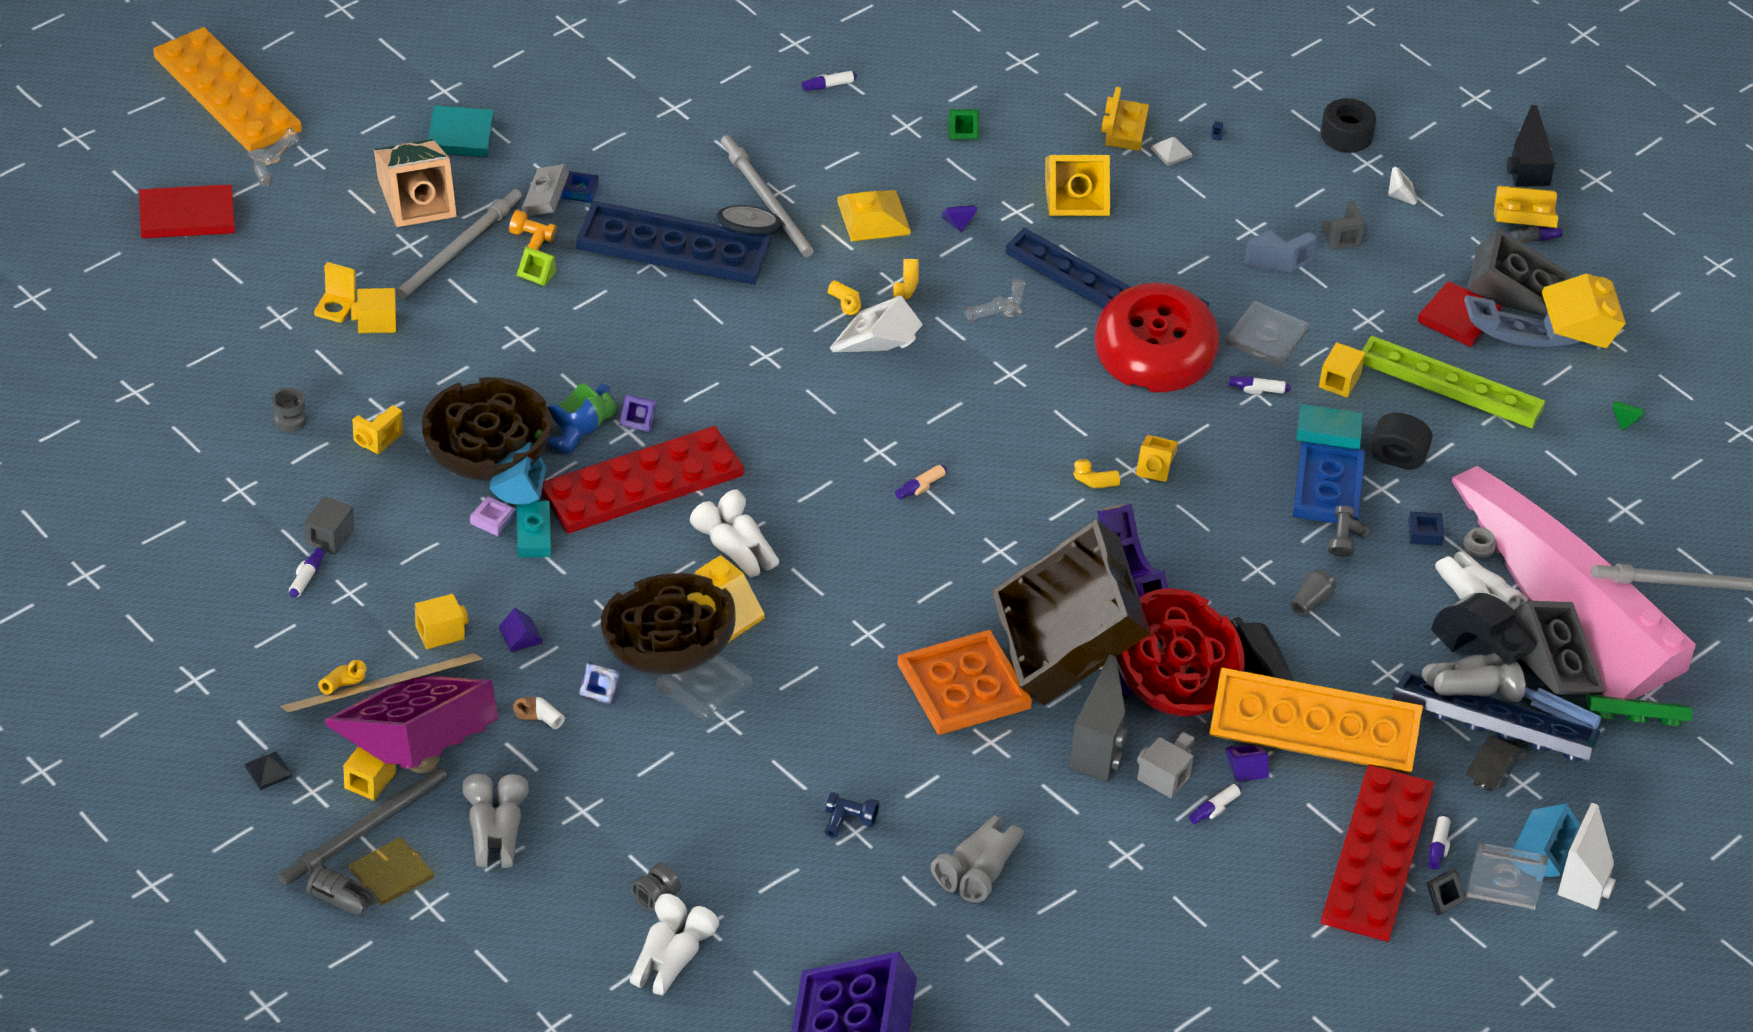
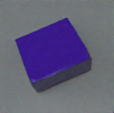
M1246 744L1226 748V755L1237 781L1264 779L1269 776L1268 753L1260 745Z

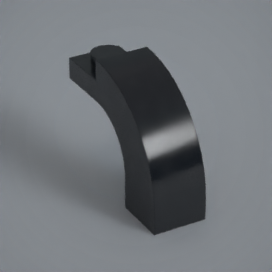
M1487 593L1470 594L1444 608L1438 613L1431 627L1434 634L1451 652L1477 639L1478 636L1506 665H1510L1532 653L1536 645L1514 622L1517 613L1504 601Z

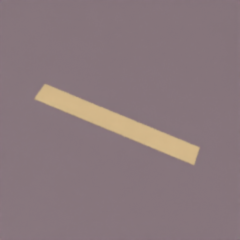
M473 653L334 691L329 695L323 694L280 707L286 712H291L482 660L483 658Z

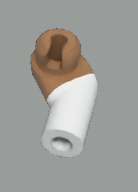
M521 697L513 704L516 716L522 720H543L553 729H558L564 723L565 716L541 697Z

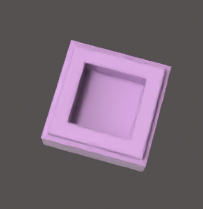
M487 496L470 515V524L499 536L516 517V508Z

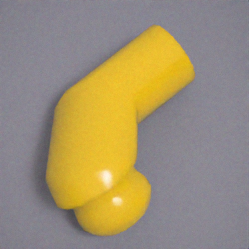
M836 280L830 283L828 294L840 299L842 311L847 315L858 313L861 309L859 292Z
M1079 459L1074 463L1075 471H1073L1075 479L1093 489L1120 485L1118 470L1093 471L1091 470L1092 463L1088 459Z
M352 660L349 665H341L335 668L319 681L320 691L325 695H329L339 687L359 684L365 678L367 666L361 660Z

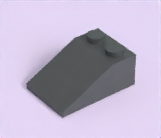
M1497 228L1476 248L1467 289L1486 299L1494 300L1496 304L1502 307L1546 316L1548 311L1541 291L1546 286L1571 279L1572 274Z
M1526 601L1514 609L1517 613L1514 622L1536 644L1533 652L1521 659L1555 694L1601 695L1606 692L1573 602Z
M1109 654L1077 718L1069 763L1070 770L1108 782L1112 771H1119L1125 752L1120 750V748L1123 747L1128 734V729L1123 727L1125 708L1117 660L1114 655Z

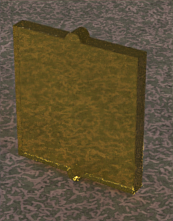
M401 837L349 864V870L362 885L376 892L377 901L382 906L434 878V873L421 860L420 853L414 852Z

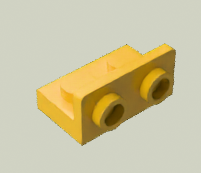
M1115 87L1114 96H1108L1105 114L1110 115H1104L1101 133H1106L1105 145L1140 151L1149 104L1120 100L1122 87Z
M1499 185L1496 189L1493 215L1496 222L1557 228L1558 214L1555 211L1557 193L1551 190Z

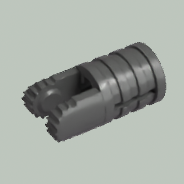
M322 865L317 866L312 872L306 887L308 895L315 896L319 900H323L336 908L355 915H361L367 907L372 906L377 900L376 892L369 887L367 888L365 885L349 877H344V875L327 869Z

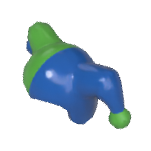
M580 383L559 405L548 406L553 420L561 428L560 436H551L548 445L560 453L569 454L574 451L584 435L594 432L603 420L614 416L618 405L609 394L610 387L606 384H600L596 392H594L588 385ZM539 429L538 431H536V433H535V439H537V438L540 437V435H541V430H540V429Z

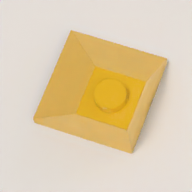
M1049 155L1045 157V189L1049 216H1110V155Z
M896 190L852 193L837 198L851 242L910 235L911 230Z
M722 555L695 571V575L712 579L714 586L720 589L726 588L733 597L736 622L729 642L765 619V614L744 573ZM696 592L687 596L688 600L695 601L699 605H709L714 609V612L716 611L715 603L708 595L702 596L701 593Z

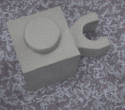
M1182 732L1174 744L1158 737L1150 747L1145 746L1137 758V764H1139L1137 780L1172 799L1190 779L1194 756L1189 747L1194 743L1195 738Z

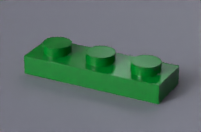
M1587 694L1586 700L1587 709L1606 719H1614V714L1617 713L1628 715L1627 720L1647 723L1648 717L1661 718V724L1670 726H1681L1682 721H1691L1693 708L1688 705Z

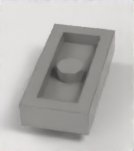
M565 164L537 168L522 206L527 216L553 213L555 211L569 175Z

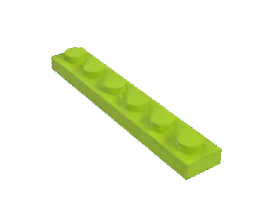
M1371 335L1362 349L1365 352L1363 363L1365 366L1533 429L1544 410L1545 400Z

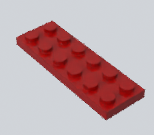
M712 426L543 482L541 494L546 501H549V507L566 533L569 534L742 477L744 466L716 426Z
M1367 765L1320 924L1389 942L1433 791V781Z

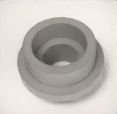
M1474 528L1464 537L1463 547L1470 555L1483 558L1494 553L1496 541L1494 535L1488 529Z

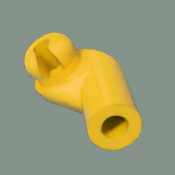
M903 259V283L896 282L893 284L894 298L901 295L904 300H908L912 297L919 283V259Z

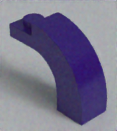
M1125 503L1097 510L1099 521L1120 537L1139 598L1148 592L1168 588L1165 571L1153 568L1143 553L1132 504Z

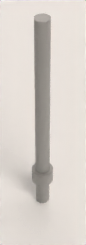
M730 135L722 137L721 144L729 153L731 163L735 168L742 171L769 210L780 218L782 228L803 257L811 256L814 252L813 248L751 165L749 155L742 147H738Z
M513 189L502 200L497 199L488 207V212L396 290L397 295L402 299H406L495 221H501L509 214V209L522 198L521 192L518 189Z
M1619 563L1615 566L1594 565L1591 570L1593 578L1612 579L1615 583L1630 584L1632 581L1753 591V578L1639 569L1633 568L1630 564Z

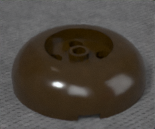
M485 377L479 378V383L462 386L459 382L438 393L429 402L423 413L422 433L428 451L446 470L467 479L491 481L493 476L508 470L527 456L533 460L530 466L542 456L552 434V414H550L546 406L545 399L529 386L509 379ZM540 429L541 435L535 439V433ZM532 442L531 449L524 453H515L512 456V462L495 465L504 460L509 453L515 452L527 443Z
M687 573L656 575L634 582L635 588L623 595L619 592L616 593L608 601L601 615L602 635L611 653L630 668L644 673L659 675L686 672L712 660L729 642L736 622L735 604L730 592L726 588L720 589L714 586L713 580L710 578ZM696 592L701 593L702 596L708 595L714 601L716 611L714 612V609L709 605H699L695 601L688 600L687 596Z

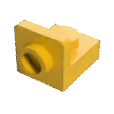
M394 405L382 414L377 415L372 422L359 415L352 419L354 441L361 447L367 448L378 455L404 434L402 410Z
M1147 435L1140 448L1136 475L1166 482L1171 462L1177 452L1178 441Z

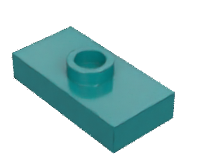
M549 501L516 504L518 558L551 557Z

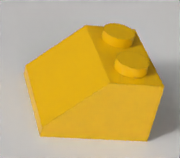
M1586 273L1546 286L1541 291L1554 334L1607 348L1626 324L1613 282L1605 277H1597Z

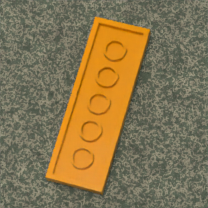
M205 27L153 48L154 58L250 154L302 131L301 121Z
M1221 668L1209 736L1366 766L1369 764L1410 774L1413 768L1423 705Z

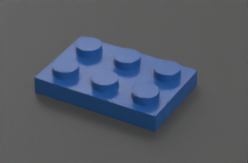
M1302 441L1292 517L1337 523L1338 517L1335 516V508L1337 506H1350L1355 509L1353 519L1358 521L1365 450Z

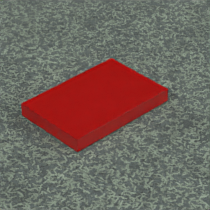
M232 184L139 189L141 238L235 233Z

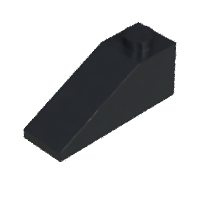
M1531 105L1514 144L1512 157L1507 159V172L1509 175H1512L1515 187L1550 186L1555 161L1537 105Z

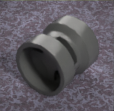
M291 387L276 391L272 397L274 426L281 432L292 433L299 431L306 423L304 394L300 390Z
M661 862L653 866L647 876H641L631 884V892L635 900L641 907L651 912L655 910L654 906L660 895L666 893L675 895L681 889L676 873L668 865Z

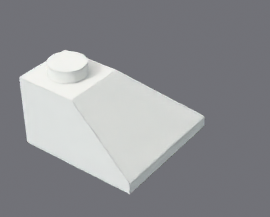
M900 295L860 311L830 346V349L834 353L887 351L898 346L905 348L916 339L914 334L923 324Z
M1591 803L1569 850L1557 895L1597 910L1603 897L1610 898L1616 879L1611 878L1614 861L1599 806Z

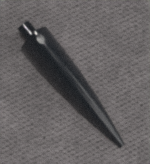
M1241 617L1231 620L1242 643L1245 659L1244 670L1246 672L1294 681L1274 636L1265 624L1257 622L1244 623Z

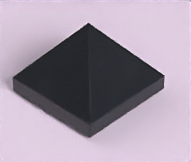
M276 751L245 763L246 770L260 790L292 777L291 772Z
M1451 869L1426 883L1436 915H1441L1466 901L1456 869Z

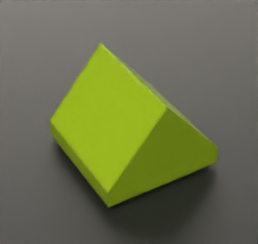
M525 246L516 276L546 286L557 271L555 256Z

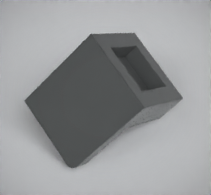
M1354 201L1347 202L1345 217L1323 222L1322 230L1332 250L1361 246L1365 222Z
M323 497L305 520L306 544L315 548H321L325 552L335 555L354 530L353 506Z

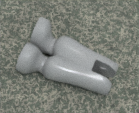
M1491 653L1488 656L1473 655L1456 662L1433 663L1425 666L1422 670L1424 681L1429 686L1434 687L1435 691L1441 696H1491L1499 688L1502 699L1509 703H1516L1523 698L1525 693V679L1519 663L1514 662L1506 665L1496 653Z
M483 774L470 775L463 781L462 792L464 797L473 805L470 809L469 820L473 834L476 866L487 868L488 848H502L500 849L501 868H510L514 862L516 839L521 822V811L518 806L529 793L528 781L524 777L515 774L502 777L497 786L498 807L495 809L492 807L494 799V783L492 779Z
M994 815L976 832L961 842L955 848L953 855L939 854L931 863V872L936 881L946 891L953 893L960 886V896L965 901L971 903L984 901L992 891L991 883L997 879L1007 859L1023 838L1024 830L1013 824L1004 833H1001L1003 819Z

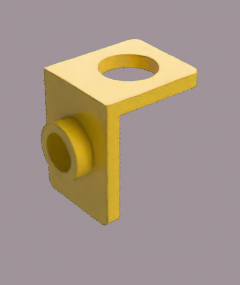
M327 262L324 266L325 294L315 308L314 315L342 323L351 310V302H356L355 270ZM331 303H338L342 305L343 309L339 312H329L325 307Z

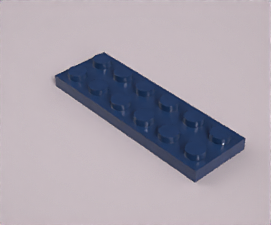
M593 200L576 239V249L756 285L770 247L771 236L740 233L720 225Z
M1408 671L1404 673L1396 685L1392 700L1423 705L1422 709L1432 712V716L1445 721H1450L1452 718L1463 721L1466 727L1477 731H1483L1484 728L1497 732V736L1509 741L1521 739L1530 742V746L1537 750L1549 751L1553 749L1563 752L1565 758L1573 761H1583V759L1589 761L1600 735L1599 730L1489 696H1441L1435 691L1434 687L1429 686L1424 681L1421 675Z

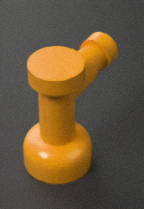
M515 210L511 218L509 233L520 235L524 231L532 233L533 236L527 247L539 251V247L544 239L547 242H553L557 225L550 223L547 226L528 220L525 212Z

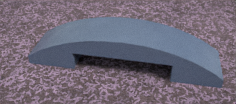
M1466 295L1464 299L1470 321L1486 334L1499 340L1531 347L1564 346L1581 342L1554 334L1548 313L1544 320L1497 311L1494 300Z

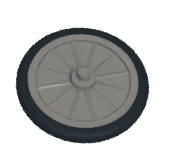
M734 205L724 207L717 213V220L722 226L740 233L769 234L777 231L781 226V220L776 214L759 207Z

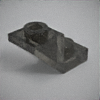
M1497 734L1489 735L1468 767L1465 776L1475 779L1473 784L1487 791L1505 787L1515 761L1525 759L1529 746L1517 741L1502 739Z

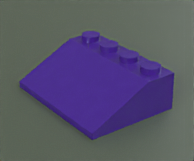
M899 951L803 970L791 1032H909L917 977Z

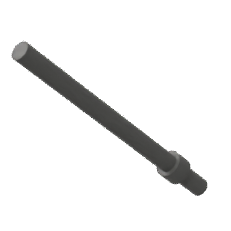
M439 767L316 850L310 849L297 858L295 864L278 874L279 882L286 887L302 875L312 874L317 866L322 865L323 861L448 778L447 773L443 768Z

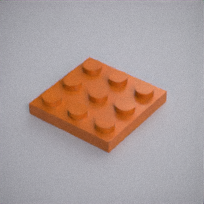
M991 630L898 655L897 665L938 735L1031 709V697L1020 688L1015 670Z

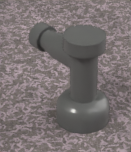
M1337 506L1335 508V516L1338 517L1336 537L1329 541V553L1336 556H1351L1354 554L1355 545L1349 539V531L1356 533L1362 538H1366L1369 535L1370 527L1353 519L1355 514L1354 508L1350 506Z

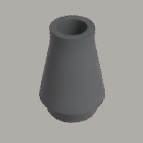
M1322 569L1309 572L1296 597L1290 603L1293 611L1300 616H1306L1309 611L1333 596L1336 587L1334 578Z

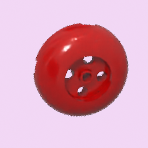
M1161 282L1138 284L1123 290L1113 297L1104 307L1098 318L1094 337L1096 353L1104 368L1120 382L1130 387L1131 384L1147 387L1149 392L1176 391L1201 380L1214 365L1220 341L1217 322L1208 306L1187 289ZM1177 331L1181 338L1175 337L1173 333Z
M1166 588L1142 595L1139 599L1151 634L1116 657L1123 679L1139 699L1160 712L1174 716L1192 717L1213 711L1220 669L1227 668L1244 672V651L1235 627L1226 615L1222 617L1208 605L1209 600L1190 591ZM1158 641H1159L1160 644H1161V648H1160V649H1158ZM1159 669L1163 670L1166 676L1162 674ZM1189 669L1194 671L1195 673L1186 674V670Z

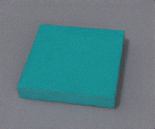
M434 105L428 140L434 139L445 154L487 157L494 110Z
M1300 404L1296 440L1358 450L1361 444L1363 413Z

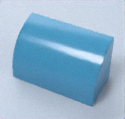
M532 442L527 443L515 452L509 453L504 460L495 465L512 462V456L515 453L520 454L529 451L533 445ZM527 456L508 470L493 476L489 489L498 498L508 503H532L540 499L547 467L541 457L530 466L533 460Z
M1567 803L1532 810L1510 854V858L1519 867L1538 876H1561L1566 865L1569 850L1581 826Z

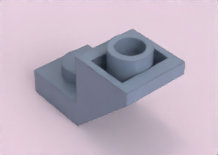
M1268 230L1247 241L1244 264L1252 268L1292 272L1313 261L1317 237L1311 232H1307L1299 237L1292 238L1286 243L1272 230Z

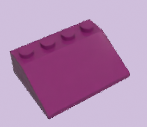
M423 675L395 683L326 718L325 722L327 727L384 763L400 764L401 768L408 769L421 765V761L427 757L442 754L443 749L449 745L464 742V737L484 731L486 729L485 726L498 720L492 680Z

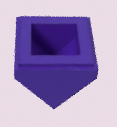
M514 608L499 625V630L511 652L543 643L532 618L517 608Z

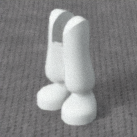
M735 489L727 492L720 499L717 507L710 501L698 505L690 516L692 526L701 533L709 535L712 544L729 556L750 578L759 575V564L766 571L778 566L779 559L762 535L754 519L747 514L742 515L746 506V498L739 490Z
M1465 551L1456 552L1454 559L1446 556L1435 564L1440 576L1455 591L1460 600L1473 593H1487L1504 601L1513 610L1528 601L1519 590L1508 587L1502 577L1482 567Z
M667 893L660 895L655 903V912L660 922L652 925L642 952L630 977L631 984L642 988L653 969L659 971L653 985V993L661 996L666 993L680 971L696 955L699 950V941L714 935L719 926L717 916L705 907H693L687 917L685 904L678 897ZM685 924L684 931L682 933L677 934V932Z

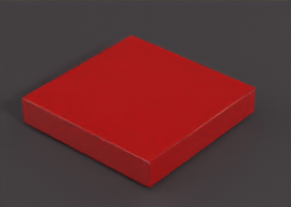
M1448 281L1419 313L1417 322L1472 347L1484 332L1470 321L1464 299L1466 295L1479 298L1484 297ZM1495 303L1497 311L1501 312L1502 306Z

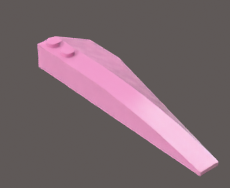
M1475 466L1452 478L1453 485L1469 510H1474L1478 516L1477 522L1479 526L1488 529L1494 535L1496 541L1495 551L1497 554L1501 553L1506 560V568L1528 601L1573 602L1606 691L1599 696L1636 699L1689 671L1696 644L1631 583L1621 584L1615 583L1612 579L1593 578L1591 570L1594 565H1611L1574 533L1522 494L1479 466Z

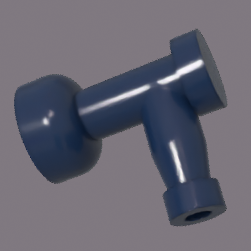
M831 792L827 800L826 812L832 814L829 824L826 826L825 834L832 838L838 837L840 826L846 814L860 817L862 825L872 828L878 816L880 802L874 799H867L862 804L839 798L838 793Z

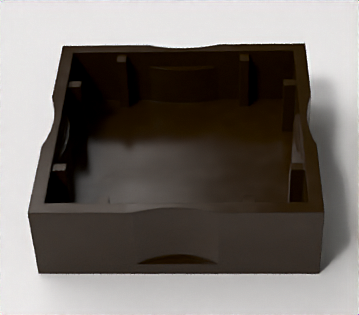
M1095 519L1064 540L1044 558L1026 566L991 590L1001 625L1006 630L1009 638L1010 655L1019 686L1042 705L1047 704L1104 666L1109 654L1117 657L1151 634L1120 537L1098 519Z

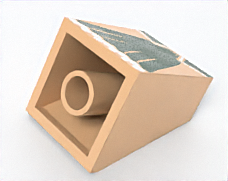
M434 139L374 149L377 177L396 227L457 217L450 158Z

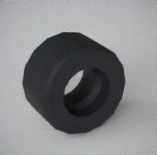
M1353 98L1334 100L1326 106L1323 112L1320 130L1321 138L1326 145L1334 150L1350 153L1362 151L1370 146L1373 140L1376 125L1375 112L1369 105Z
M1389 413L1383 415L1378 420L1370 449L1373 455L1382 463L1406 470H1413L1425 463L1433 434L1429 426L1415 416L1405 413Z

